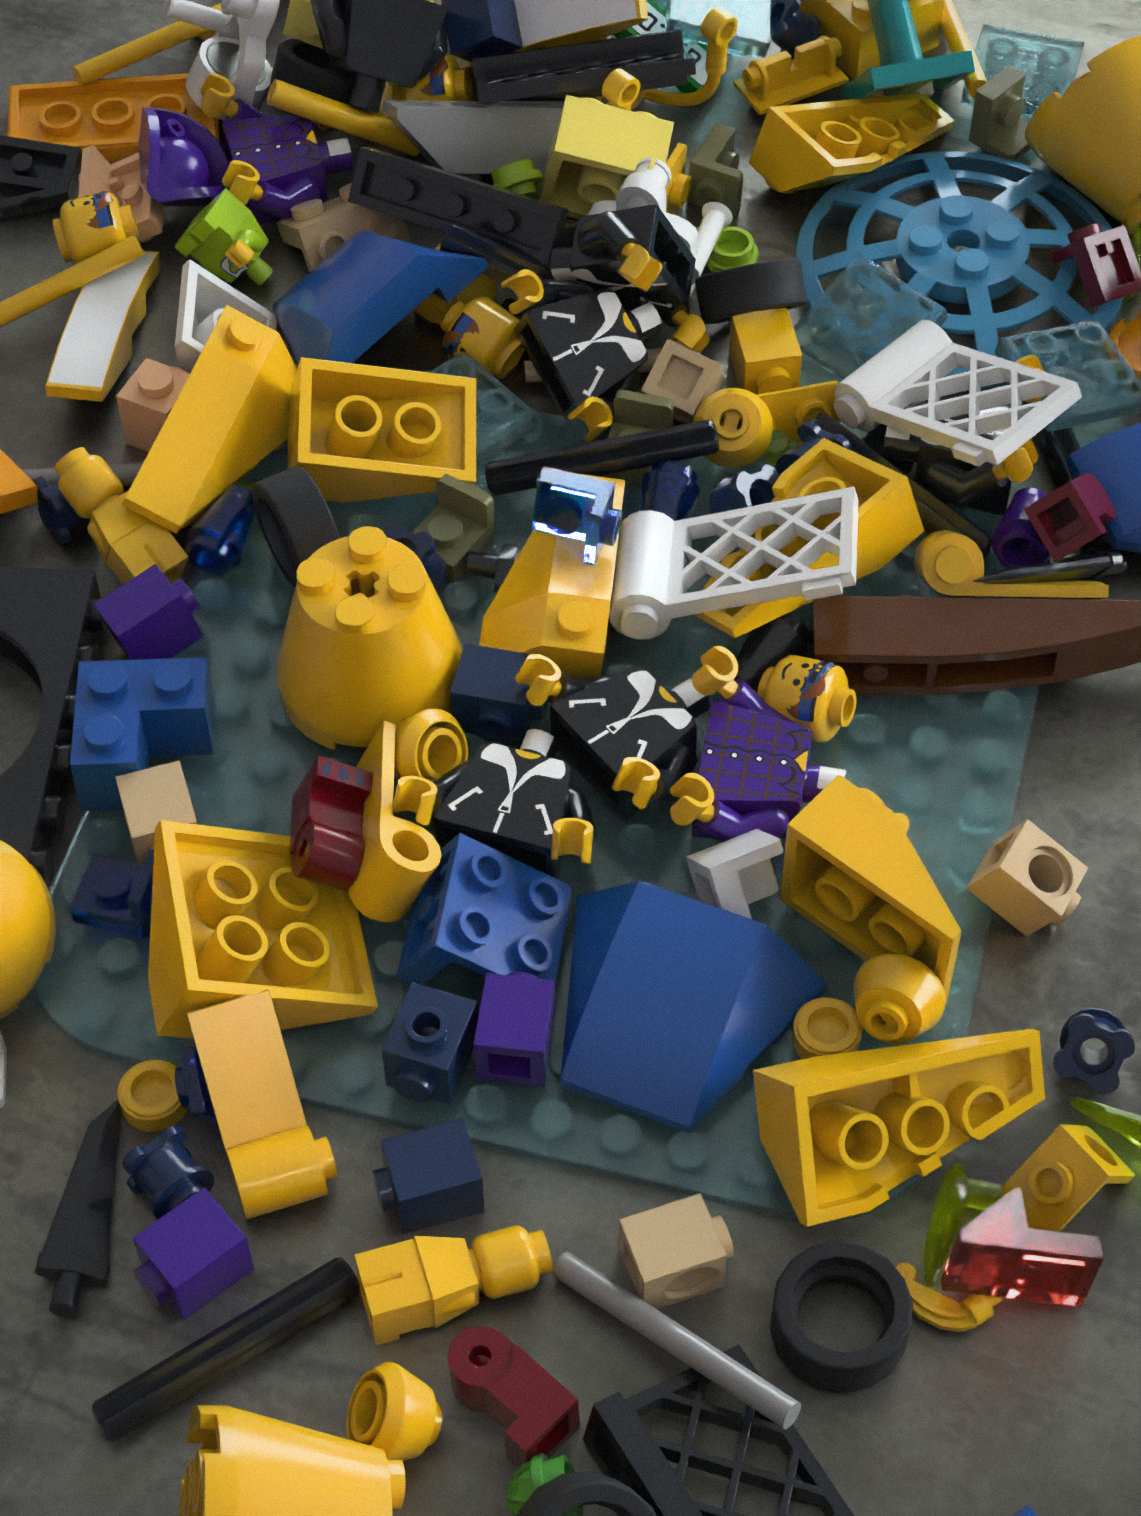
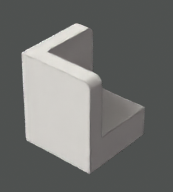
M755 829L686 856L699 901L752 919L748 904L771 896L778 891V884L770 858L780 855L784 851L780 838Z

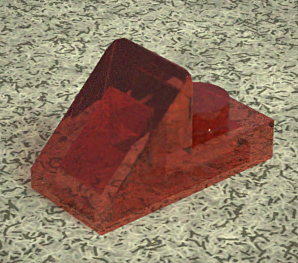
M1015 1187L960 1230L940 1278L942 1291L1082 1307L1104 1260L1099 1236L1029 1228L1022 1191L1020 1187Z

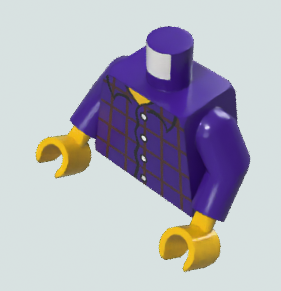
M212 73L206 78L200 89L203 96L200 102L203 113L212 118H219L223 113L226 115V120L222 121L230 164L222 179V183L225 187L230 188L229 191L252 212L259 225L293 217L290 209L299 203L313 199H321L322 203L327 202L325 175L353 170V159L348 138L318 143L311 120L297 115L273 116L261 113L241 99L231 100L234 96L235 88L226 77Z
M714 646L700 657L703 666L693 673L692 684L694 689L700 694L712 695L718 691L720 697L719 701H712L698 774L687 773L670 788L672 796L679 798L670 808L671 818L678 825L685 826L692 823L691 837L717 838L724 842L749 831L759 829L777 838L786 839L787 824L801 811L802 803H810L838 774L845 778L846 770L810 765L812 731L807 726L795 723L770 707L744 680H733L738 673V663L735 656L722 646Z

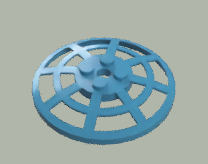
M937 151L903 155L871 172L840 181L829 189L810 210L800 229L795 258L800 260L807 296V303L804 305L805 310L817 328L839 350L862 365L888 346L905 321L915 325L921 320H930L936 323L946 333L973 334L977 351L1001 358L997 332L1008 331L1029 324L1054 309L1075 327L1077 331L1050 348L1030 355H1036L1042 367L1048 373L1057 375L1078 364L1101 344L1113 328L1123 298L1100 305L1092 315L1067 294L1077 274V265L1074 257L1061 262L1057 276L1052 282L1027 265L1030 248L1061 249L1070 244L1067 234L1073 232L1059 210L1038 194L1042 191L1068 205L1089 225L1099 223L1102 232L1110 230L1112 227L1091 202L1077 190L1051 174L1021 162L988 154L963 151ZM927 170L926 173H919L899 179L881 188L875 194L858 191V189L877 180L901 173ZM982 172H989V173L1001 175V176H1004V177L1016 179V180H1019V181H1018V182H1014V181H1011V180L1006 179V178H1003V177H999V176H995V175H991V174H987V173H982ZM957 182L982 184L1001 189L1003 192L992 201L962 196ZM929 184L934 185L938 198L922 203L917 207L892 199L907 190ZM1026 201L1045 216L1054 230L1026 229L1022 222L1011 212ZM835 204L857 208L858 210L849 226L846 250L814 260L813 243L820 220ZM875 213L900 222L897 239L864 245L863 242L865 230ZM964 246L968 247V249L958 252L953 250L952 247ZM895 259L901 275L908 283L896 294L876 276L869 264ZM851 269L853 277L862 290L885 311L870 331L865 333L853 325L835 308L822 289L819 279ZM1018 284L1036 296L1035 299L1019 307L993 313L991 300L1009 293ZM926 296H930L945 302L967 304L970 315L942 313L923 308L919 304ZM1020 358L1009 359V361L1015 362ZM958 366L946 376L968 372L970 370ZM1002 382L998 384L981 387V391L993 389L1000 384L1006 386L1010 385L1011 383Z

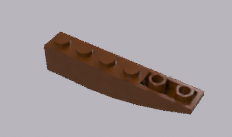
M843 594L812 599L809 625L811 633L809 658L841 666L848 678L849 689H853L856 694L947 695L1003 691L1063 682L1120 669L1141 662V600H1104L1098 598L1038 599L1035 597L975 598L971 596L953 598L912 597L908 595L877 597Z

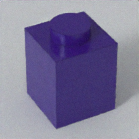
M156 564L93 604L116 643L129 660L171 659L205 637L192 615L200 610L201 607L188 586L181 578L171 583Z
M513 972L507 975L486 973L474 1039L476 1080L545 1087L556 1016L555 980L539 979L525 972Z
M205 1187L133 1237L141 1263L139 1267L133 1270L136 1279L154 1304L159 1306L167 1300L183 1321L254 1270L247 1237Z

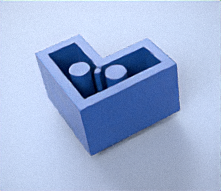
M207 657L79 662L70 768L82 811L123 809L115 777L149 768L150 757L213 754L216 703Z

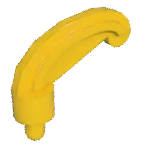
M900 1263L896 1267L906 1280L913 1302L912 1312L919 1319L941 1330L963 1332L976 1328L993 1317V1307L1003 1300L1002 1291L993 1289L985 1295L980 1291H976L961 1302H957L914 1281L916 1269L913 1265Z

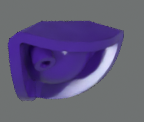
M152 107L142 108L139 135L140 178L142 185L150 196L165 207L207 206L227 188L222 183V179L230 164L225 150L214 135L196 120L176 111Z

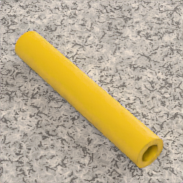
M274 79L267 96V105L413 157H417L420 153L394 123L387 118L278 79Z

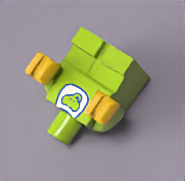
M227 188L195 216L174 246L185 257L190 254L201 263L204 269L229 283H232L244 272L260 286L274 270L259 257L269 242L268 238L252 212Z

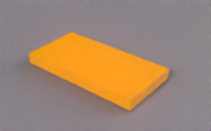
M188 73L97 79L84 86H80L76 81L9 86L7 136L80 147L81 152L83 149L94 145L108 162H117L139 152V135L143 107L167 109L184 114L202 124L214 135L219 143L220 119L205 115L202 109L190 98L185 86Z

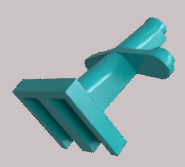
M867 0L879 50L880 66L868 69L842 87L844 100L866 99L880 90H883L884 96L912 94L931 81L934 92L944 91L976 71L972 50L923 58L908 0Z

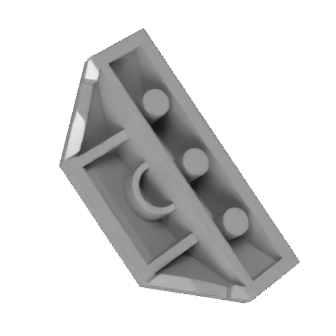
M383 100L382 112L434 167L482 182V174H491L492 171L505 164L526 158L532 159L534 168L541 170L543 174L564 101H499L479 104V101Z

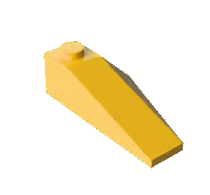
M923 93L769 107L748 163L765 178L766 184L777 192L790 194L799 190L821 188L875 170L951 130L955 120Z
M226 305L121 505L174 533H178L221 497L223 491L242 476L245 478L273 450L278 451L288 443L290 391L297 367L278 332Z
M823 438L781 473L772 486L775 496L772 502L854 487L859 499L856 580L883 568L922 534L924 528L907 476ZM841 512L821 515L810 525L822 531L837 519ZM774 524L760 527L750 537L762 542L780 526ZM796 536L779 552L791 558L809 541ZM740 548L738 552L730 553L724 557L720 564L730 569L749 552ZM826 551L808 568L815 570L839 565V557ZM766 562L746 579L750 581L766 579L778 568ZM711 576L702 590H706L717 579ZM803 595L702 612L694 616L737 638L812 602V600L805 601Z
M565 473L483 616L480 646L527 654H540L555 662L561 673L576 677L601 676L625 480Z
M1035 1029L815 1056L753 1070L760 1140L800 1223L807 1227L875 1209L890 1199L887 1193L915 1174L923 1177L942 1166L940 1158L972 1138L977 1140L984 1139L1045 1099L1040 1031Z

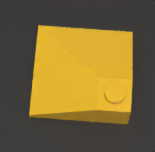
M160 820L155 827L148 981L157 1036L194 1039L187 1012L265 989L270 991L280 1030L372 1015L378 1008L358 909L350 899L348 890L342 891L320 882L295 877L292 874L290 836Z

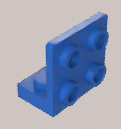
M459 833L440 849L442 855L440 863L412 905L396 977L408 983L414 982L423 985L442 969L448 970L454 963H457L485 977L486 973L507 975L513 972H525L539 979L556 981L572 895L571 886Z

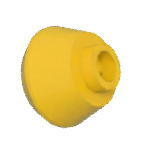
M740 388L719 390L708 396L700 404L694 416L693 422L711 420L715 424L719 439V451L704 457L721 467L740 468L755 462L767 450L772 439L773 421L770 411L757 395L748 390ZM723 416H726L725 424L721 426L720 421ZM742 420L743 424L741 428L737 430L739 421Z
M426 709L396 724L394 777L398 780L404 776H418L433 782L463 761H467L468 744L466 736L459 722L450 713L441 709Z
M881 954L872 957L860 967L854 979L857 1019L870 1036L881 1042L889 1044L907 1043L933 1028L944 1013L946 996L940 980L928 966L913 957L902 954Z
M384 1362L366 1372L355 1386L347 1412L348 1440L383 1449L387 1460L406 1461L414 1459L436 1441L442 1424V1410L439 1403L436 1402L433 1390L427 1384L399 1364Z

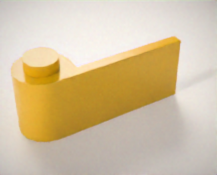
M949 530L932 532L923 538L916 548L914 556L915 570L921 581L935 591L945 595L1109 598V585L1098 581L1053 580L1014 584L974 582V580L984 577L983 554L978 545L970 538Z
M383 721L356 768L373 773L372 792L364 802L362 836L365 839L364 856L353 884L349 887L348 892L355 907L364 916L372 920L391 923L401 920L408 913L438 867L442 855L439 844L426 829L411 821L393 816L396 724Z
M269 989L187 1012L245 1220L328 1195L326 1181L338 1177L332 1150L326 1136L314 1140L311 1130L306 1123Z

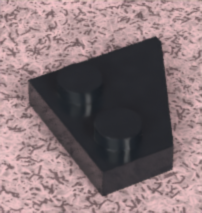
M0 135V221L58 208L64 202L73 199L78 176L81 171V148Z

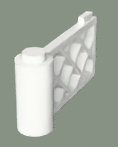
M921 320L835 386L834 410L839 419L849 428H858L861 431L870 432L879 424H884L950 448L954 458L980 467L985 462L995 465L1001 463L1081 399L1082 395L1078 382L955 344L936 323L930 320ZM958 366L970 370L968 372L946 376ZM1002 382L1011 383L1010 385L981 391V387ZM969 390L967 395L940 401L942 396ZM1048 395L1043 401L1022 405L1024 400ZM928 400V404L904 409L909 404ZM1011 404L1009 409L980 415L981 410ZM969 413V418L948 423L939 422L942 419ZM1008 428L993 441L980 436V434Z
M843 488L673 521L664 513L652 510L638 511L630 514L622 521L619 529L609 611L610 623L616 631L626 637L639 640L651 639L663 634L668 629L673 618L803 595L805 601L842 594L844 587L856 585L859 499L855 488ZM841 512V515L822 531L810 525L821 515ZM774 524L780 526L762 542L750 537L760 527ZM716 535L720 537L703 553H699L691 548L692 540ZM796 536L809 541L791 558L779 552ZM737 547L749 552L730 569L719 564L724 557ZM826 551L839 557V565L815 570L808 568ZM766 562L778 568L766 579L755 581L746 579ZM706 573L717 579L706 590L687 593V589Z

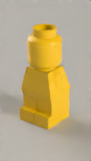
M79 447L67 453L56 463L54 469L60 476L58 480L60 492L79 517L90 519L87 531L95 542L103 564H106L112 570L122 585L154 564L158 566L171 583L182 577L189 556L167 528L121 505L128 492L123 493L121 481L101 456L89 455L84 447Z
M519 1225L478 1235L473 1239L471 1249H468L465 1238L414 1236L410 1240L354 1254L359 1290L375 1346L399 1340L400 1334L422 1328L435 1327L436 1329L478 1305L479 1292L481 1291L490 1299L505 1297L536 1287L539 1282V1275L553 1272L552 1258L543 1230L528 1233L524 1227Z

